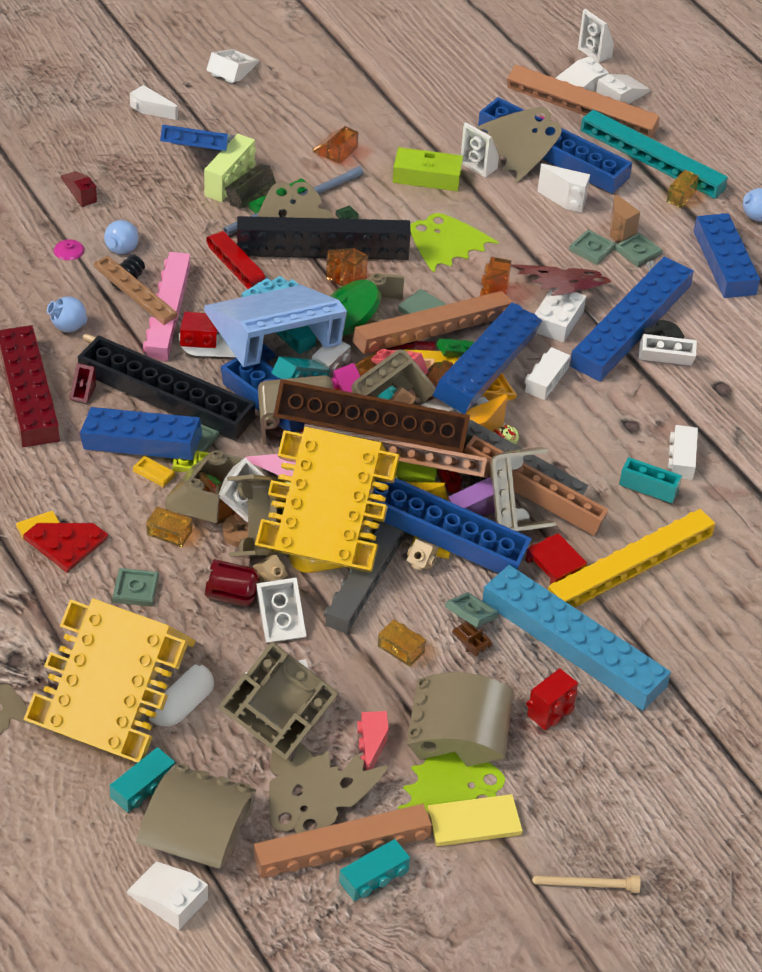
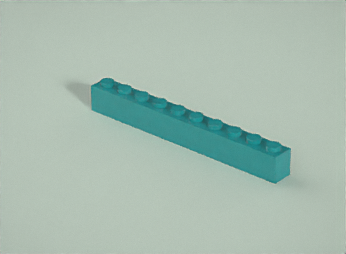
M595 110L590 111L582 118L581 132L714 199L726 190L728 176Z

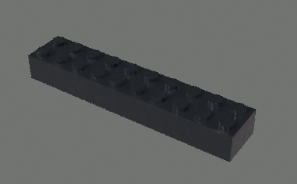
M237 216V245L247 256L409 260L410 220Z
M98 335L78 356L79 364L95 367L97 381L175 415L200 417L202 425L214 429L219 434L234 441L241 436L255 419V402Z

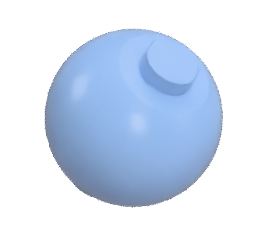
M762 188L751 190L743 198V210L747 217L754 221H762Z
M126 220L114 221L105 230V244L115 254H128L138 244V230L132 223Z
M70 296L62 297L56 302L51 301L47 307V314L50 315L53 325L60 331L74 332L87 322L85 306L77 298Z

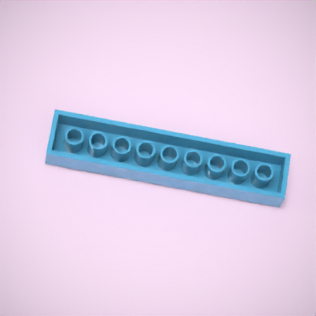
M508 565L484 586L482 599L484 603L497 610L500 615L644 711L668 687L671 671L511 565Z

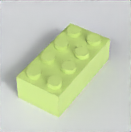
M237 133L228 143L227 151L222 150L204 169V194L206 197L223 202L238 187L239 183L247 177V174L255 168L256 147L254 139Z

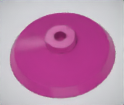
M67 239L57 243L53 252L59 259L75 260L84 254L85 248L80 242Z

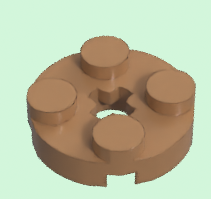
M236 512L234 515L229 516L222 524L224 540L232 546L239 547L243 538H249L248 522Z

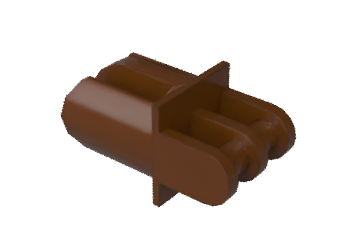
M467 621L452 630V634L466 646V652L470 651L474 656H478L480 651L484 652L486 647H492V642L483 633V629L478 631Z

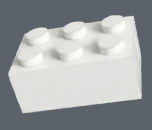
M551 288L535 312L537 317L542 319L536 333L564 343L584 312L586 296L577 292L551 296L553 294L552 291L558 289Z

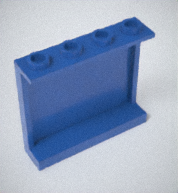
M162 124L160 141L227 151L228 143L235 135Z

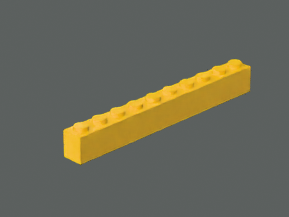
M701 509L690 512L685 517L674 520L671 524L659 528L650 535H645L642 539L628 544L623 549L616 550L611 555L600 558L595 563L583 567L580 571L569 574L564 579L552 583L548 587V591L575 608L711 537L715 522Z

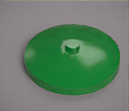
M356 280L340 287L330 295V297L338 299L347 310L343 336L354 332L355 327L364 325L378 309L381 301V292L372 281Z

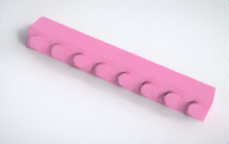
M169 252L168 259L165 258L164 260L165 270L161 272L162 282L159 281V293H156V295L177 312V318L165 325L154 317L149 319L150 329L146 331L147 341L143 343V352H146V356L158 361L168 362L190 271V254Z

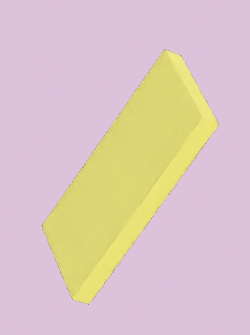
M512 794L428 805L427 807L436 847L522 835V828Z

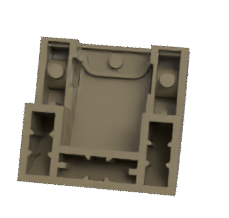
M270 642L247 674L244 673L218 708L279 756L287 760L340 693L277 644Z
M449 672L418 678L406 745L411 748L419 759L456 752L467 767L504 759L513 690L492 678L472 673Z
M175 764L164 775L150 800L137 835L136 843L220 869L234 852L238 829L252 812L257 789L251 788L247 783L231 782L227 777L212 776L204 770L195 771L189 769V766L185 764Z

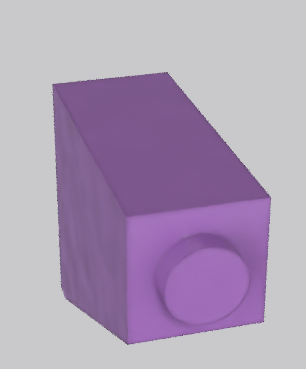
M490 477L448 497L449 502L480 516L495 513L493 487Z

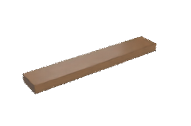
M107 255L94 262L95 269L160 323L165 325L177 318V312L111 257Z

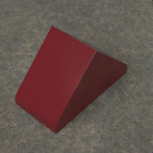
M77 363L69 399L88 403L96 388L95 367Z

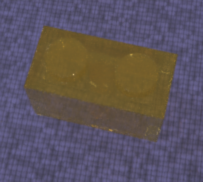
M684 170L669 186L666 202L682 208L696 192L699 175Z
M157 506L146 521L147 535L182 548L193 532L192 518Z
M394 619L378 634V647L409 667L425 653L426 639Z

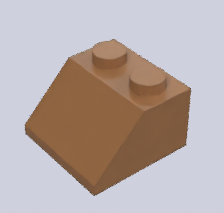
M617 194L614 196L610 218V238L620 243L637 234L640 211Z

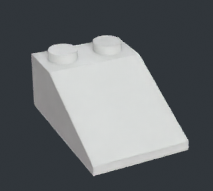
M584 9L578 49L587 56H591L598 63H601L612 57L614 43L607 23Z
M234 49L212 52L207 71L211 72V75L215 77H223L225 81L234 83L241 81L259 63V60Z
M589 56L576 61L557 76L556 79L596 92L598 79L606 76L609 72Z
M607 74L598 79L596 92L630 104L649 93L651 89L629 75Z
M464 123L461 155H463L462 165L486 178L498 169L499 155L490 135L468 123Z
M541 164L537 192L565 209L582 213L587 199L590 174Z
M244 458L232 467L224 479L219 495L220 499L248 522V499L242 498L238 493L239 482L227 481V477L252 474L265 475Z
M297 578L257 583V600L266 643L305 638L306 630Z
M156 861L131 886L127 894L180 930L208 900V884L190 872Z

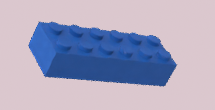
M729 213L696 216L693 232L723 298L757 295L760 278Z
M236 358L221 366L223 385L237 395L255 402V408L258 411L259 384L263 381L279 380L280 378L271 373L273 367L260 359L259 364L243 367ZM279 418L278 426L286 431L296 432L307 423Z
M91 407L80 431L83 449L193 460L202 436L200 417Z

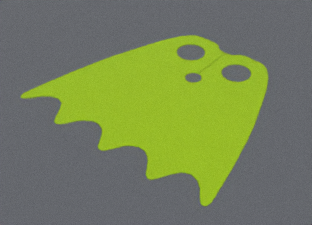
M434 213L429 215L426 220H418L410 225L414 242L433 272H435L436 265L440 263L452 266V259L454 257L468 259V252L470 250L484 252V244L487 242L499 244L498 241L476 228L442 213ZM440 217L444 222L436 224L433 222V219ZM418 225H425L427 229L425 231H418L416 227ZM435 229H439L440 232L436 233Z
M456 752L428 757L423 764L411 766V769L417 774L418 780L414 784L403 786V789L411 796V801L398 806V809L424 804L428 813V805L476 799L479 795L495 797L497 791L503 788L505 776L489 762L467 767ZM487 774L495 775L497 778L496 784H486L483 780L484 776ZM473 782L475 787L469 788L468 783Z

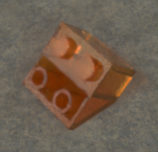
M344 126L330 133L313 148V152L340 164L358 148L359 132Z
M355 248L327 251L326 278L340 286L356 280H365L367 278L368 255Z
M491 257L490 262L485 265V274H483L481 285L484 288H481L480 296L499 291L507 294L512 260Z

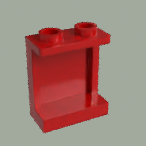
M184 312L180 328V346L216 348L217 333L219 332L206 313Z
M559 533L549 536L543 541L527 548L526 562L534 561L550 578V585L587 566V562Z

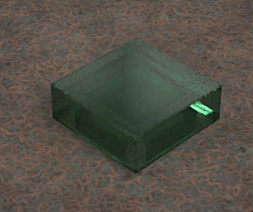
M350 205L335 212L339 219H359V214Z

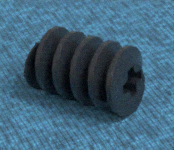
M136 255L128 256L127 259L119 264L136 279L142 275L146 267L143 260ZM110 281V283L116 290L122 291Z

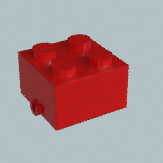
M559 668L531 690L530 700L526 702L528 707L527 716L544 730H547L550 726H555L563 716L571 714L574 710L578 682Z

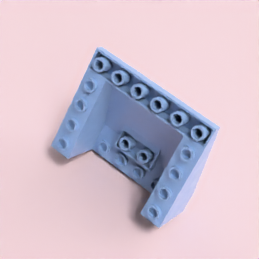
M303 285L205 305L204 308L205 313L243 367L259 364L264 335L308 325L324 348L341 345L347 310L338 299Z

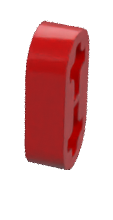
M437 468V476L441 483H445L446 491L450 493L459 492L462 479L458 472H448V470Z

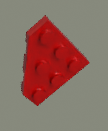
M36 523L23 534V539L68 573L106 541L108 534L94 523Z

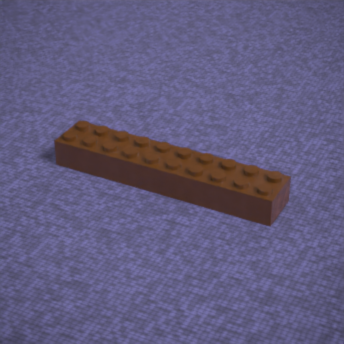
M280 379L273 415L276 418L459 453L464 452L470 415L284 379Z

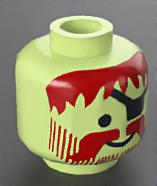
M503 425L492 431L517 445L519 435L514 427Z

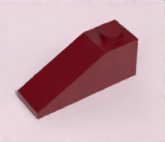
M77 171L61 175L62 181L81 207L97 202L96 185L89 176Z

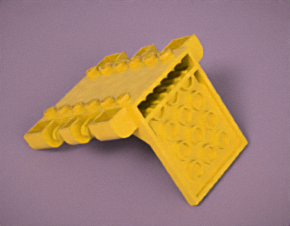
M304 427L303 434L284 430L277 456L282 460L295 463V465L289 463L281 464L283 469L292 470L293 475L280 474L278 479L290 484L271 480L268 491L270 497L286 501V503L272 501V506L284 509L283 515L272 512L268 516L269 518L280 520L281 523L261 519L255 545L269 551L364 572H372L378 545L361 541V539L376 540L374 534L363 533L364 526L372 529L379 528L378 523L367 521L366 519L380 522L385 521L388 506L371 502V500L385 502L386 498L382 495L373 494V490L376 488L385 491L389 487L386 484L375 482L376 480L394 483L400 459L399 454L387 452L381 442L309 427Z
M93 598L89 606L70 599L60 627L78 633L77 638L68 634L64 635L65 640L75 642L72 650L65 646H60L59 651L70 655L69 659L52 652L49 653L44 667L62 673V678L49 674L48 678L51 681L60 682L57 690L45 686L43 691L54 694V698L51 699L34 693L24 720L129 760L139 762L146 756L153 736L136 729L140 726L151 730L152 726L149 723L140 721L142 713L149 717H156L157 714L145 709V706L149 705L163 710L168 698L167 694L152 689L153 685L165 690L167 688L164 682L155 681L158 673L166 677H171L172 672L162 669L160 666L164 664L179 669L187 646L193 648L196 640L169 625Z

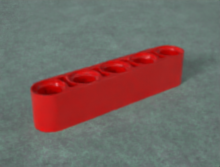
M224 231L206 237L209 249L247 289L266 279L263 271Z

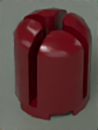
M214 559L210 566V569L213 571H211L209 580L206 582V598L243 607L250 606L257 595L256 584L260 581L257 570L252 567Z

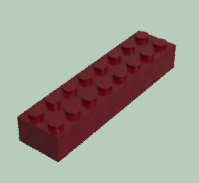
M33 325L0 330V357L22 448L60 442L59 425Z

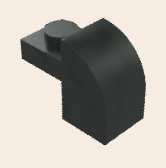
M657 320L656 326L643 328L642 336L643 334L684 339V334L680 328L670 321Z

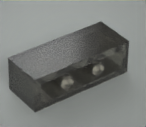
M258 164L228 185L225 191L230 205L244 208L248 203L259 198V195L270 190L276 184L271 166Z

